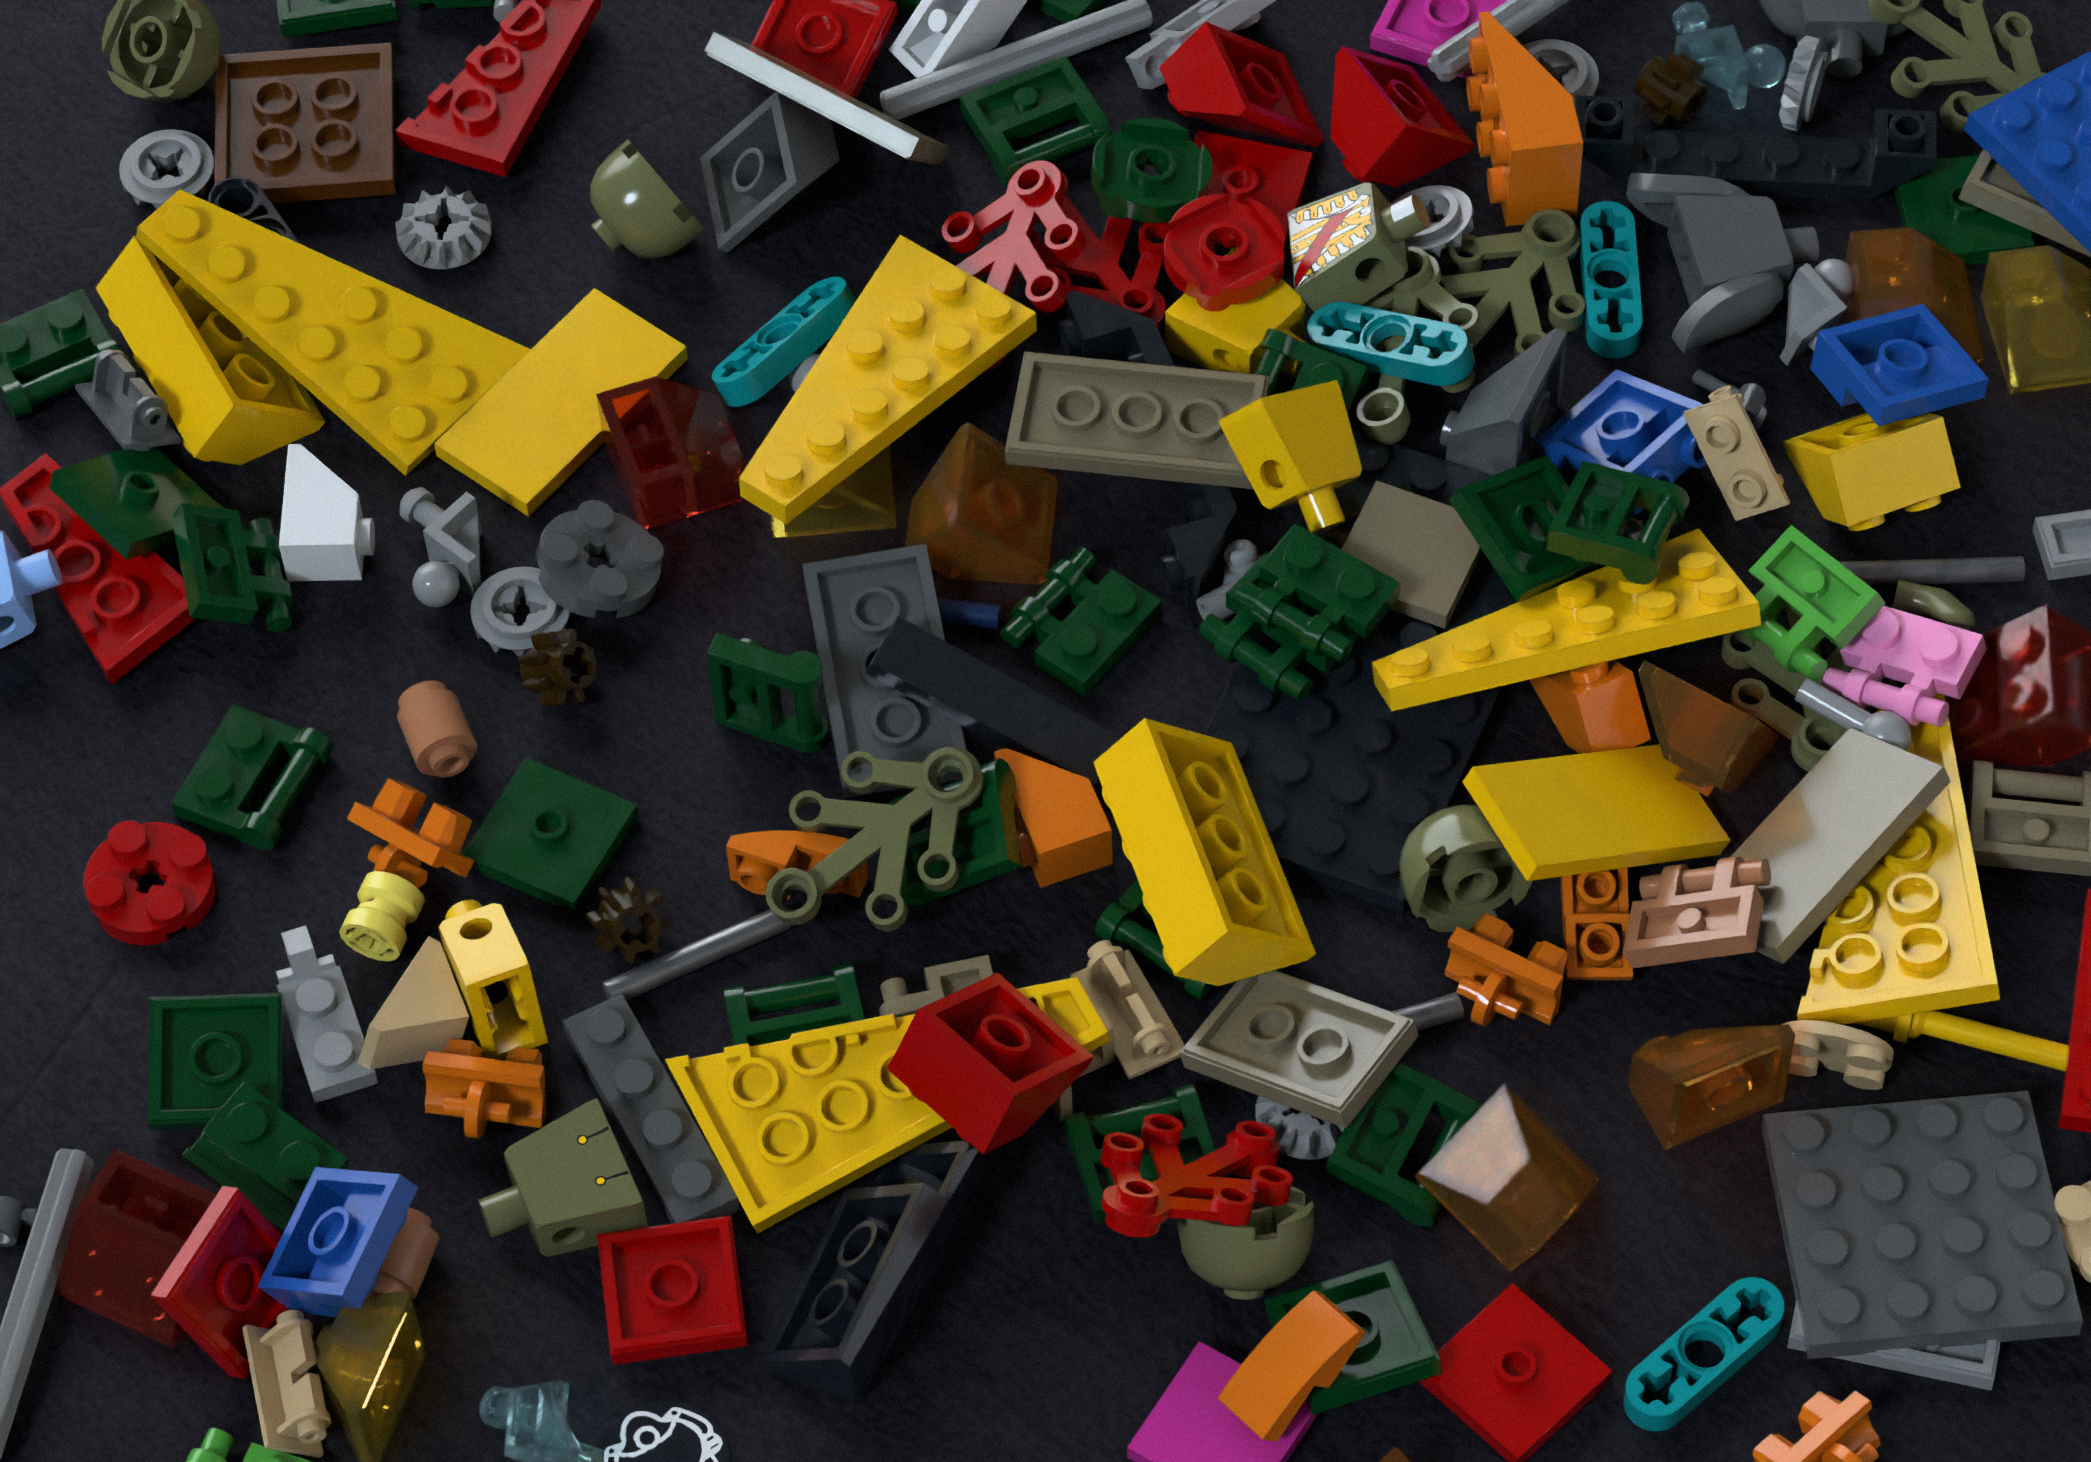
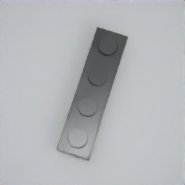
M621 993L563 1020L564 1031L671 1224L728 1216L740 1210L738 1198L623 994Z

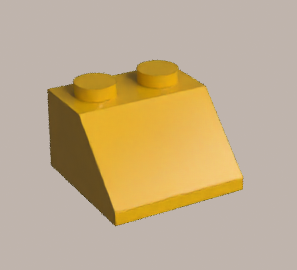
M1864 413L1783 441L1788 458L1823 518L1847 526L1850 531H1861L1881 525L1885 522L1884 514L1903 507L1908 512L1934 507L1941 503V494L1961 488L1944 419L1939 415L1926 413L1878 426L1868 413Z

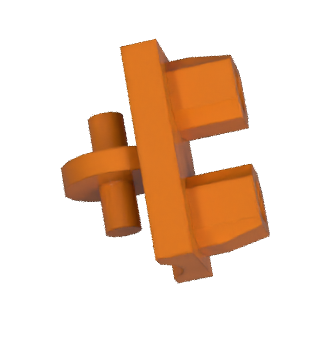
M388 778L372 807L355 802L347 817V820L389 842L386 847L376 844L370 849L368 860L375 864L374 871H384L398 875L411 882L417 888L423 886L428 877L427 871L420 867L421 861L435 868L443 866L466 878L475 860L460 853V850L465 842L472 820L455 810L434 802L421 830L413 827V824L427 796L405 783Z
M1487 913L1483 914L1468 931L1457 926L1448 940L1450 957L1445 969V976L1459 982L1456 993L1475 1001L1471 1013V1021L1481 1026H1486L1496 1012L1516 1021L1522 1012L1550 1025L1559 1011L1562 983L1568 959L1566 950L1547 941H1537L1527 959L1508 950L1512 944L1514 930L1509 927L1507 922Z
M454 1038L449 1040L442 1052L427 1050L423 1061V1073L426 1078L425 1113L464 1118L465 1136L474 1139H481L483 1137L488 1121L542 1128L546 1117L545 1069L542 1066V1053L539 1050L515 1047L512 1051L508 1052L505 1061L483 1058L482 1048L474 1041Z
M1818 1391L1802 1405L1801 1412L1798 1415L1801 1432L1805 1435L1793 1444L1780 1434H1770L1754 1448V1462H1874L1879 1458L1876 1449L1881 1443L1869 1420V1411L1872 1409L1871 1401L1857 1391H1854L1843 1402Z

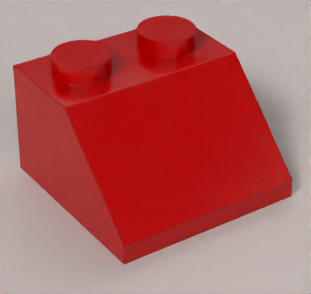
M995 973L918 1009L887 1069L908 1087L914 1097L926 1103L951 1125L965 1142H970L984 1155L1023 1135L1082 1074L1094 1056L999 973Z

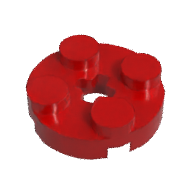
M1228 194L1203 196L1181 207L1172 217L1169 223V232L1164 239V266L1174 285L1186 295L1195 298L1200 307L1208 311H1222L1228 308L1230 304L1244 303L1259 297L1281 281L1284 275L1285 233L1277 216L1258 201L1247 198V205L1239 202H1228ZM1221 243L1226 248H1231L1235 245L1238 248L1232 255L1220 256L1214 254L1213 245Z
M126 820L113 826L108 833L107 840L102 842L91 855L83 879L85 894L91 912L98 918L100 926L113 938L134 945H156L169 941L167 934L176 932L185 925L188 931L191 930L207 915L216 893V879L205 842L200 836L192 834L180 826L164 822H145L140 824L136 821ZM148 874H159L160 878L166 881L163 886L152 885L148 893H141L137 882L141 877Z

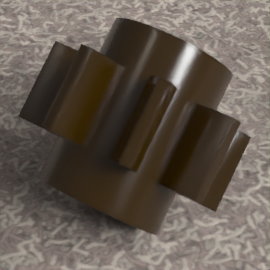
M1672 52L1667 60L1661 56L1652 58L1642 69L1635 83V94L1645 99L1638 112L1660 127L1665 124L1671 128L1676 120L1682 124L1691 122L1703 108L1709 94L1708 86L1698 81L1705 67L1683 53L1678 56Z
M575 629L555 632L548 631L531 635L534 648L518 658L521 662L523 690L528 689L530 692L540 695V706L543 708L584 702L586 699L582 688L589 686L592 681L598 680V675H596L597 663L593 653L595 650L593 646L589 647L583 642L576 641L577 633Z
M626 877L623 888H617L611 892L601 887L599 892L603 899L599 905V910L587 913L586 917L594 927L605 929L595 940L600 949L607 953L619 945L620 953L628 963L634 962L637 952L650 949L655 953H659L661 949L657 940L659 939L661 929L673 927L672 920L665 913L654 911L665 899L662 894L653 887L641 896L639 885L632 877ZM631 912L638 920L633 926L628 928L621 920L626 914Z

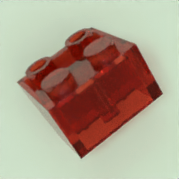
M656 376L596 394L605 445L634 519L645 530L745 500L740 496L739 477L747 467V464L718 395Z
M2047 604L1982 634L1987 649L1962 697L1959 700L1947 696L1949 704L1948 718L1957 764H1972L1973 760L1993 762V765L2049 767L2091 748V634Z
M115 1149L79 1203L55 1288L57 1295L173 1348L184 1332V1329L150 1295L217 1194Z

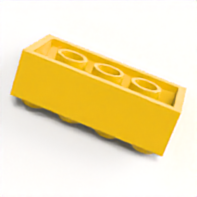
M133 236L96 286V290L109 310L111 321L120 329L131 348L134 361L145 372L157 395L166 402L168 414L183 438V445L194 458L205 462L217 461L243 465L319 431L325 420L305 387L143 245L136 236Z
M1144 718L1093 762L1103 787V799L1112 811L1123 840V851L1132 863L1143 892V904L1153 918L1164 947V959L1172 969L1174 976L1221 986L1308 961L1316 954L1231 742Z

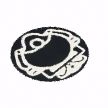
M658 1400L638 1405L617 1418L608 1428L600 1442L596 1462H730V1454L722 1429L709 1414L685 1402Z

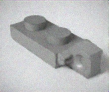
M1276 0L1199 1L1150 34L1151 41L1125 57L1137 82L1136 84L1139 88L1151 90L1166 83L1159 66L1205 22L1228 31H1239L1256 23L1261 18L1260 11Z
M306 925L281 933L291 967L276 971L279 981L277 988L278 992L282 993L285 999V1014L314 1103L378 1084L375 1070H369L358 1064L364 1044V1037L340 965L336 966L333 954L321 958L316 957Z

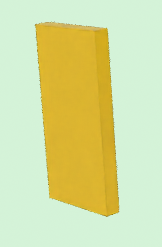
M594 288L434 443L436 456L529 517L688 359L687 348L684 344Z
M1666 744L1473 766L1462 781L1526 881L1720 855L1731 841Z

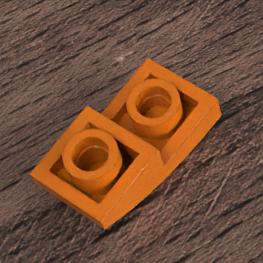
M784 830L732 835L726 845L730 880L737 882L744 889L752 893L766 895L768 882L777 872L787 868H797L808 872L849 839L815 832ZM868 861L826 893L835 894L842 892L860 898L869 879ZM793 892L787 897V899L791 898Z
M1628 868L1562 876L1564 950L1568 953L1566 980H1632L1633 968L1623 953L1630 917Z
M1313 1290L1293 1307L1261 1340L1229 1380L1217 1399L1262 1440L1278 1442L1313 1387L1330 1388L1366 1334V1331L1322 1292Z

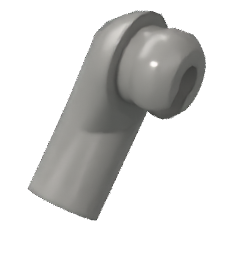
M1245 539L1236 540L1230 543L1224 550L1223 557L1227 564L1224 567L1223 585L1197 599V608L1203 619L1211 613L1222 620L1235 614L1226 608V592L1261 557L1257 555V547L1253 542Z

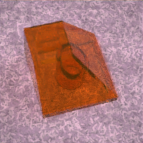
M1911 227L1850 231L1845 262L1851 266L1854 276V291L1847 299L1851 322L1924 303L1977 365L1982 364L1984 355L1964 260Z
M969 422L959 427L912 498L905 547L927 544L931 568L949 579L1039 585L1047 580L1046 574L1048 572L1058 478L1042 468L1006 464V446Z
M1645 660L1638 670L1662 756L1665 760L1680 768L1674 779L1706 797H1709L1714 787L1732 795L1774 746L1779 735L1758 719Z
M1789 1024L1692 1029L1672 1038L1667 1035L1659 1036L1646 1042L1636 1053L1632 1054L1628 1088L1663 1148L1667 1150L1782 1102L1785 1095L1795 1033Z
M1505 1084L1480 1107L1414 1176L1510 1272L1533 1256L1580 1207L1600 1179Z

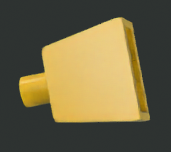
M1234 246L1225 256L1234 254L1238 247ZM1283 279L1259 297L1244 303L1230 304L1228 308L1222 311L1205 310L1198 305L1195 298L1184 293L1165 311L1166 348L1173 354L1207 370L1255 374L1265 351L1260 347V344L1267 329L1270 328L1283 332L1301 342L1307 343L1302 340L1305 324V303L1300 295ZM1287 360L1283 371L1297 379L1302 365Z
M1337 380L1260 398L1218 420L1223 433L1264 507L1271 510L1298 502L1309 531L1313 534L1329 530L1346 521L1334 490L1360 477L1362 466Z
M464 900L456 903L447 911L445 920L442 921L438 928L447 961L469 1015L468 1021L478 1046L482 1048L483 1058L502 1060L515 1047L533 1049L547 1044L548 1039L530 966L502 905L492 903L482 907L475 900ZM502 981L508 989V994L503 1001L492 1004L484 986Z

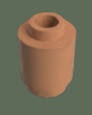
M434 680L417 683L405 690L398 700L399 711L397 721L418 770L423 774L442 778L451 777L462 772L476 754L477 743L455 693L447 690L443 683Z
M409 1207L406 1222L396 1234L378 1271L376 1285L367 1295L364 1302L382 1310L401 1312L404 1310L407 1300L416 1298L440 1240L438 1233L431 1228L432 1220L427 1215Z

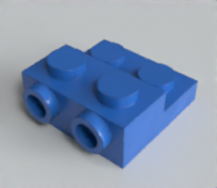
M1924 303L1818 331L1810 367L1811 371L1842 407L1859 402L1878 426L1984 398L1989 381L1985 373Z
M1616 369L1535 440L1539 457L1548 455L1556 467L1575 475L1582 461L1674 484V481L1688 468L1694 467L1698 469L1707 464L1683 415L1685 410L1704 404ZM1635 507L1633 512L1639 514L1643 508Z
M315 1167L257 1287L290 1310H299L304 1314L337 1317L341 1307L361 1309L367 1295L376 1285L378 1271L396 1234L406 1222L407 1211L419 1187L401 1174Z

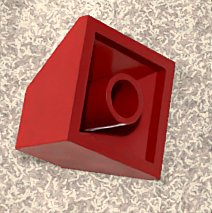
M1205 22L1159 66L1169 89L1167 96L1170 103L1185 117L1192 118L1194 116L1220 127L1317 147L1325 140L1285 55L1279 51Z
M1342 46L1335 55L1330 139L1345 156L1342 160L1345 169L1360 182L1371 183V181L1397 188L1468 154L1475 146L1412 66Z

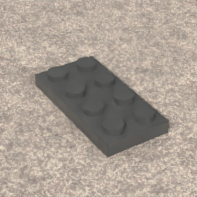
M927 544L802 564L818 658L822 664V681L843 797L867 795L852 792L842 779L841 764L846 756L852 752L866 751L871 753L876 759L923 763L931 753L941 748L958 747L966 750L960 724L866 674L873 657L897 616L945 641ZM866 763L857 765L851 772V779L857 782L868 779L872 774V766ZM950 772L942 778L941 782L963 779V776L957 772ZM879 785L875 791L869 794L903 788Z

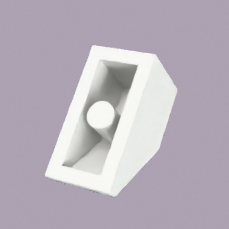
M921 0L889 48V51L916 78H919L995 48L1027 0Z
M288 444L279 548L287 581L362 580L364 556L374 555L375 550L373 518H363L359 495L355 490L301 444Z

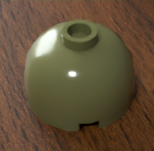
M118 0L107 17L102 36V52L110 54V63L114 72L109 70L107 72L111 81L125 94L155 102H173L190 97L208 84L218 68L222 52L221 31L213 13L201 0Z
M628 139L615 149L597 168L590 184V201L600 218L591 226L613 252H616L624 245L626 249L638 257L656 259L675 253L705 230Z
M1478 805L1452 806L1428 816L1408 835L1401 851L1399 862L1400 880L1407 902L1417 919L1419 916L1425 918L1429 928L1438 932H1454L1457 926L1468 931L1485 913L1498 918L1494 909L1503 905L1510 897L1516 906L1526 896L1533 882L1526 881Z
M1291 1186L1289 1201L1284 1205L1269 1206L1254 1201L1250 1222L1242 1226L1226 1225L1218 1221L1178 1218V1232L1182 1253L1193 1272L1212 1286L1224 1289L1226 1296L1240 1300L1260 1298L1264 1295L1266 1289L1279 1286L1293 1277L1304 1263L1312 1243L1314 1205L1312 1201L1305 1205V1193ZM1182 1196V1197H1186V1198H1197V1199L1212 1200V1198Z

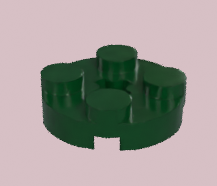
M1138 118L1122 123L1120 132L1112 134L1108 139L1106 132L1098 140L1094 148L1091 165V183L1093 189L1100 197V208L1108 216L1117 219L1129 218L1146 223H1170L1174 214L1181 207L1197 198L1207 196L1212 175V159L1209 151L1203 143L1200 150L1195 143L1188 140L1189 131L1171 121L1156 118ZM1145 165L1156 166L1157 172L1160 175L1143 173Z

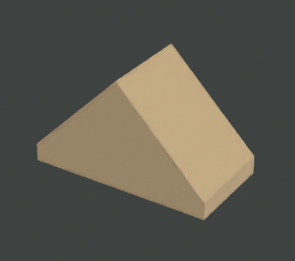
M428 936L370 1023L358 1060L359 1065L370 1070L423 1061L427 1050L442 1052L451 1038L462 1040L469 1015L439 941Z

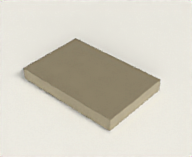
M1273 970L1237 981L1179 1053L1184 1068L1347 1128L1419 1035L1413 1019Z

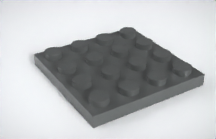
M2029 1091L1767 1113L1763 1115L1761 1129L1795 1298L1797 1299L1808 1359L1862 1355L1865 1353H1875L1878 1350L1900 1348L1927 1349V1346L1939 1345L1940 1348L1985 1344L1987 1340L1998 1339L1997 1341L2007 1342L2080 1335L2083 1318L2058 1213L2054 1207V1196Z

